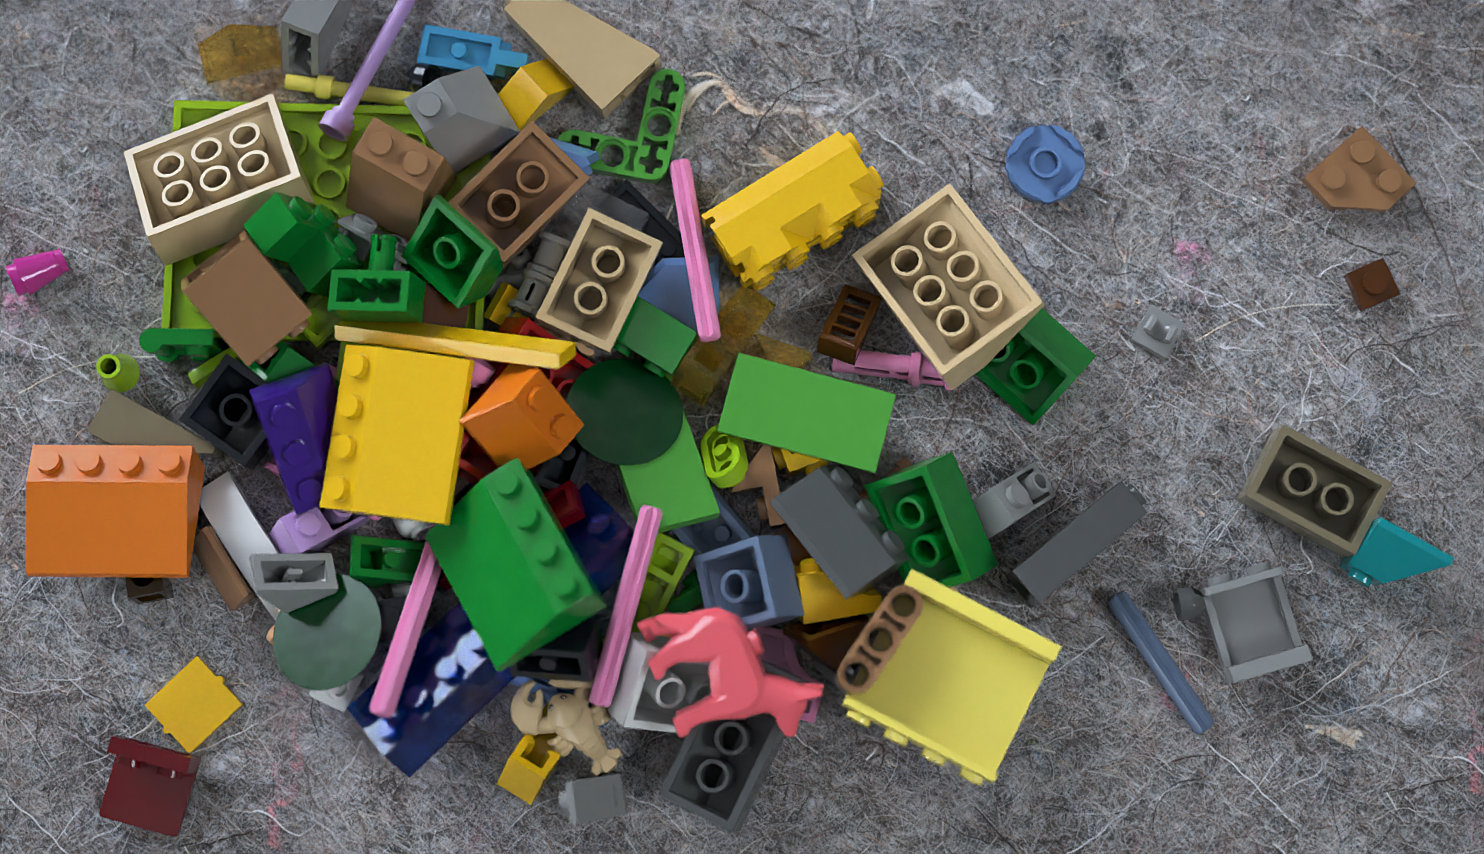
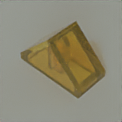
M228 24L198 44L208 84L282 66V51L275 26Z

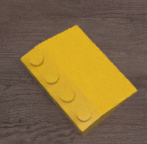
M346 344L320 507L350 514L449 525L464 427L459 421L467 413L475 361L384 347Z

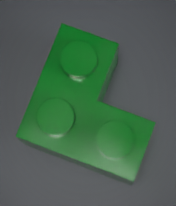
M276 192L243 225L262 254L288 262L303 286L310 293L329 297L331 269L360 270L364 266L355 254L357 251L355 244L346 235L340 233L334 224L336 221L335 216L323 204L318 203L315 205L306 202L299 196L293 198Z

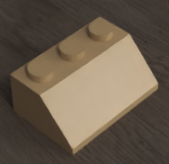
M588 208L535 317L539 325L575 342L610 353L663 242Z

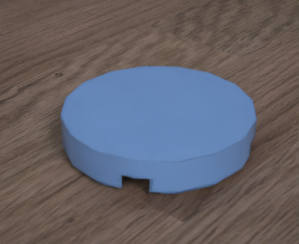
M1048 124V126L1036 125L1028 127L1016 136L1007 152L1005 170L1009 183L1018 195L1033 203L1051 204L1062 201L1076 190L1084 176V152L1082 145L1074 135L1060 126Z

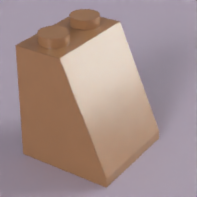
M373 117L352 152L346 207L356 213L372 218L380 227L410 241L434 196L441 195L445 199L457 178L443 155Z
M245 229L181 280L183 293L247 366L251 365L254 361L259 365L264 363L278 350L275 346L276 343L287 334L291 339L296 337L310 324L307 318L312 315V312L308 305L271 260L262 254Z

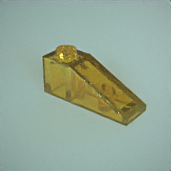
M741 285L718 314L721 337L716 341L701 342L698 339L682 359L670 385L704 407L734 367L738 352L743 353L774 310L776 304L759 292H755L752 287L743 288Z

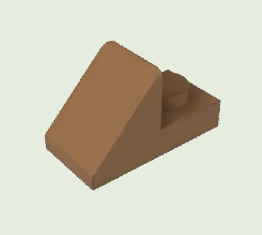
M762 445L748 465L744 479L732 488L730 494L735 496L763 490V496L756 498L760 522L768 520L770 529L783 527L786 523L769 503L780 494L772 448L771 446Z

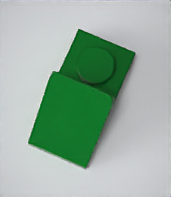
M353 535L351 537L350 577L359 580L372 589H378L385 583L411 585L425 543Z

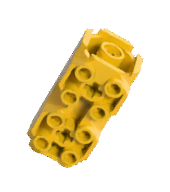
M839 131L835 132L701 215L705 229L711 227L715 233L711 237L714 246L735 278L740 276V284L743 288L752 286L755 292L762 290L775 281L773 275L785 267L792 271L804 264L809 259L807 254L812 246L820 244L823 250L828 249L843 238L841 233L849 227L855 225L857 229H860L877 217L875 212L879 209L878 206L880 205L882 195L880 189L884 187V183L873 166L866 168L859 157L862 149L851 132L844 136Z

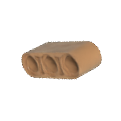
M910 586L896 587L882 602L838 668L836 681L844 693L851 696H859L866 693L874 684L922 612L923 600L916 589ZM898 596L909 598L914 606L913 614L908 617L896 615L892 609V600ZM875 630L885 632L891 640L890 648L884 652L873 650L868 643L869 634ZM850 665L862 666L867 673L866 683L860 687L850 685L844 677L845 669Z

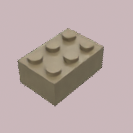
M1282 424L1273 429L1236 500L1333 553L1346 558L1355 555L1392 482Z

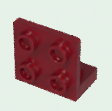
M111 736L107 753L115 754L116 757L99 815L103 818L169 836H178L202 757L125 736Z

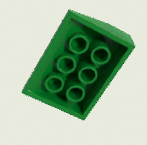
M517 457L481 479L451 509L449 525L436 524L425 535L498 672L503 671L606 607L603 598L536 479Z

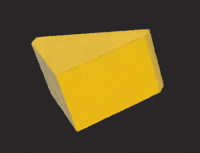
M546 58L521 66L498 96L521 132L531 121L537 120L570 93L574 86Z

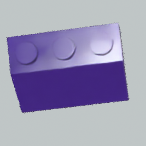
M327 362L249 390L287 497L296 514L320 506L338 397V390Z

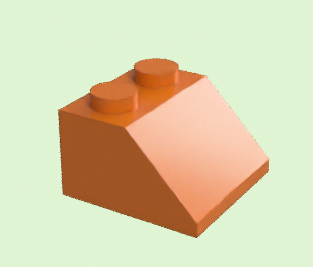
M510 363L459 421L498 468L516 457L528 469L559 455L584 426V423L540 369Z

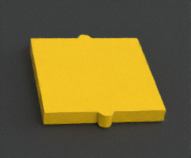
M196 656L145 704V707L164 726L163 732L166 734L170 733L189 754H192L243 703L224 684L225 678L217 676L199 656Z

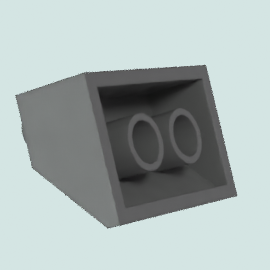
M831 464L817 468L774 497L769 503L844 598L849 599L875 589L903 565L909 557L903 551L905 547L898 535L891 530L887 531L879 521V513L875 506L867 499L861 498L852 487L854 482L850 475L843 468Z

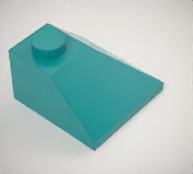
M1380 517L1373 520L1356 554L1343 558L1339 566L1349 571L1347 578L1363 587L1369 588L1370 584L1374 586L1450 566L1455 558Z

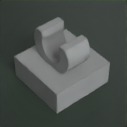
M1150 304L1129 341L1165 360L1183 330L1185 323Z

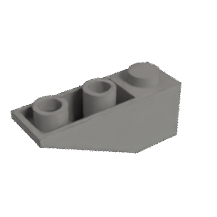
M622 773L565 782L566 790L559 792L562 817L570 816L571 825L628 814Z

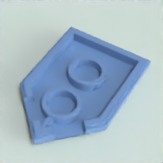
M707 257L717 315L719 316L721 314L719 257ZM662 258L649 272L638 296L698 333L685 258Z

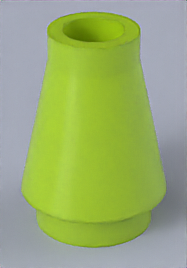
M124 353L106 354L97 361L96 370L107 389L123 393L129 391L137 384L140 377V368L132 356ZM116 365V370L111 374L112 368H115Z

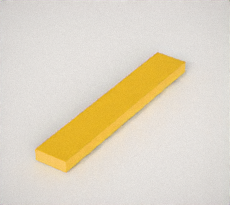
M343 320L334 325L335 339H338V341L559 369L576 356V342L428 323Z

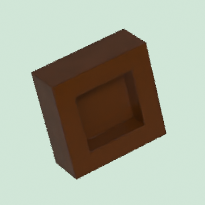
M1384 258L1349 272L1344 276L1360 312L1400 295V291Z

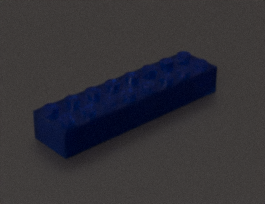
M586 482L578 490L586 517L564 528V531L602 596L622 577L634 530ZM459 602L419 639L394 715L391 718L379 717L370 712L369 707L379 678L355 699L347 709L380 753L410 778L517 676H511L509 667L501 672L496 670L463 606Z

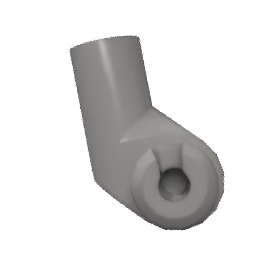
M524 248L508 264L505 272L499 274L487 295L488 298L495 296L502 282L510 284L519 290L524 280L522 272L527 267V264L534 260L527 249Z

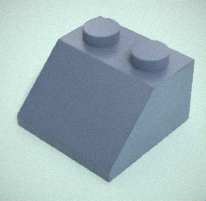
M757 535L694 556L704 608L720 607L728 612L737 614L748 630L771 626L804 616L787 535Z

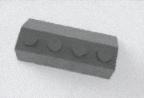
M761 659L766 672L781 675L800 683H811L775 664ZM710 686V688H709V690H708L706 696L709 695V694H711V686ZM760 713L745 719L712 720L693 727L686 736L658 795L729 832L740 831L785 738V735L777 725L775 717L770 713Z

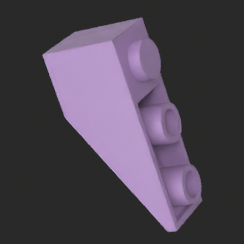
M318 506L300 514L292 511L279 518L268 535L280 554L319 553L371 519L366 515L350 514Z

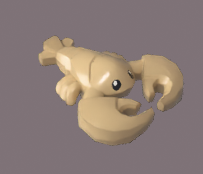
M595 672L591 682L551 679L548 683L552 686L575 689L573 695L557 694L552 696L548 704V716L542 717L543 694L541 689L535 692L533 702H529L527 696L536 682L531 679L523 683L513 695L510 706L512 722L522 733L534 736L556 733V737L547 741L548 746H551L562 757L567 756L576 747L587 757H591L594 760L591 772L596 776H599L602 772L608 774L619 765L618 759L623 756L620 748L608 749L606 741L602 737V732L598 728L607 723L611 718L607 708L593 705L591 708L588 706Z

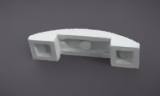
M227 471L202 488L200 506L224 547L255 592L250 564L251 554H280V552L250 508L251 504L233 476ZM259 597L276 621L279 609Z

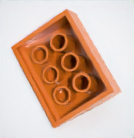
M33 445L26 479L25 574L28 577L189 578L205 466L193 446Z

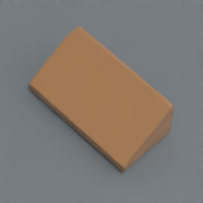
M205 526L195 537L193 550L229 609L232 611L237 610L256 598L257 595L233 561L213 527Z

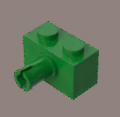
M378 234L371 236L369 270L331 269L327 310L342 320L422 323L426 283L411 271H393L397 244L396 237L382 234V239H379L380 235Z

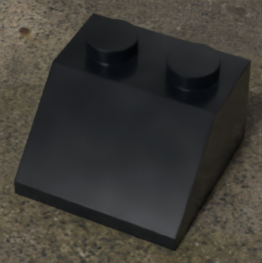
M226 353L181 415L179 421L244 467L254 470L270 447L249 390L268 382Z

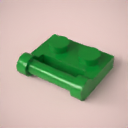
M149 328L144 330L139 338V344L143 350L156 354L158 359L168 364L177 362L181 356L193 357V362L205 363L230 347L214 329Z

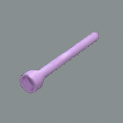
M416 0L397 1L339 106H333L332 110L325 112L318 126L328 136L342 142L348 140L355 127L353 124L355 119L353 112Z

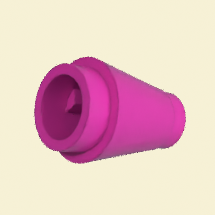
M60 248L54 251L51 250L13 259V264L5 267L18 296L27 292L29 295H32L61 276L62 273L69 271Z

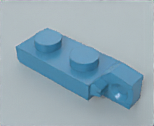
M426 24L423 29L417 64H434L439 70L454 73L480 65L488 79L496 80L497 78L505 80L507 73L515 74L521 66L530 64L531 60L528 54L511 51L512 44L504 42L501 37Z

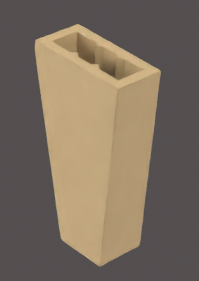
M506 0L507 6L503 9L507 20L545 59L547 58L603 119L611 114L661 67L660 55L655 50L566 0Z

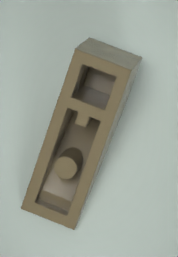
M113 389L109 391L87 429V432L98 437L95 445L193 446L199 457L221 458L224 453L215 445Z

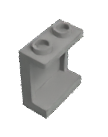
M1267 561L1247 567L1246 572L1248 576L1232 580L1231 573L1229 572L1207 579L1209 587L1199 590L1205 600L1204 612L1227 684L1240 682L1313 660L1308 644L1302 645L1281 577V574H1285L1283 566L1271 569L1270 562Z

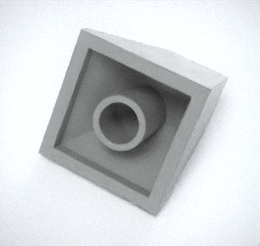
M480 65L437 78L403 99L428 141L437 153L446 158L455 175L508 143L520 133V130Z

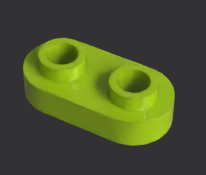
M718 423L704 434L700 442V449L706 475L716 487L728 488L738 485L744 479L748 469V460L743 439L718 433Z

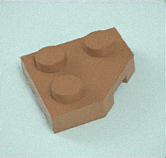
M1363 126L1356 130L1301 180L1328 210L1344 211L1345 209H1354L1385 213L1417 184Z

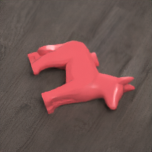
M720 607L704 608L688 613H663L637 622L646 643L662 635L672 638L649 660V666L655 680L663 678L667 669L676 663L710 662L711 694L685 708L677 710L675 712L677 716L672 718L680 738L687 736L693 727L704 722L718 719H745L760 713L772 714L783 734L788 737H794L797 733L799 720L806 709L807 700L823 695V691H821L825 687L823 684L800 683L781 675L766 672L759 654L765 651L757 630L749 631L737 614L728 612Z

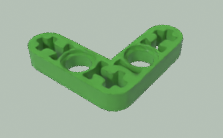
M662 69L652 76L637 141L581 130L565 131L558 137V140L571 144L573 140H578L581 147L592 150L591 143H598L595 151L598 152L600 158L603 151L609 147H617L623 151L624 159L620 165L609 167L599 159L595 163L590 164L593 173L647 184L661 182L669 172V164L672 159L685 97L683 77L672 69ZM666 80H672L674 88L678 89L677 92H670L668 99V108L675 107L674 112L664 107H652L653 103L661 106L662 91L657 86L664 85ZM657 116L665 117L670 121V131L664 136H655L649 132L648 124ZM645 141L656 146L668 145L666 150L658 147L657 162L662 165V168H655L653 174L646 173L645 166L641 164V161H648L651 154V145L643 146Z

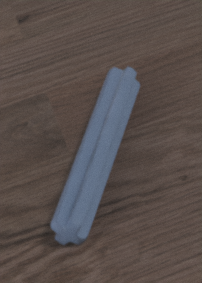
M1122 591L1110 598L1107 602L1109 608L1194 733L1201 734L1210 729L1215 724L1214 719L1129 594Z

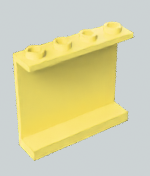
M911 569L903 586H910L920 593L923 600V609L920 616L871 688L859 696L847 694L841 706L848 709L846 717L867 728L873 722L886 729L883 736L892 742L906 747L909 741L923 749L921 756L941 767L947 761L961 768L958 775L963 779L980 787L983 781L989 784L993 783L998 776L996 771L1049 665L1055 661L1062 646ZM905 596L896 597L892 605L893 612L900 617L911 616L914 612L912 601ZM880 630L871 648L877 652L888 650L891 645L889 636ZM862 666L852 683L854 687H860L867 681V673Z

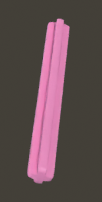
M682 158L671 161L669 168L697 331L701 342L716 341L721 337L692 167L688 159Z
M643 505L638 515L589 696L590 702L597 706L609 707L613 699L662 518V510L653 506Z
M427 540L369 707L370 712L379 717L391 718L394 715L442 572V567Z

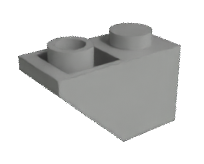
M1033 462L974 499L973 503L989 540L1057 495L1050 486L1046 475Z

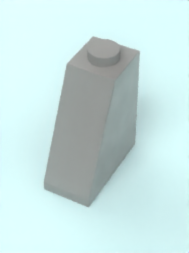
M293 0L281 20L282 70L290 74L317 78L319 74L323 75L354 0Z

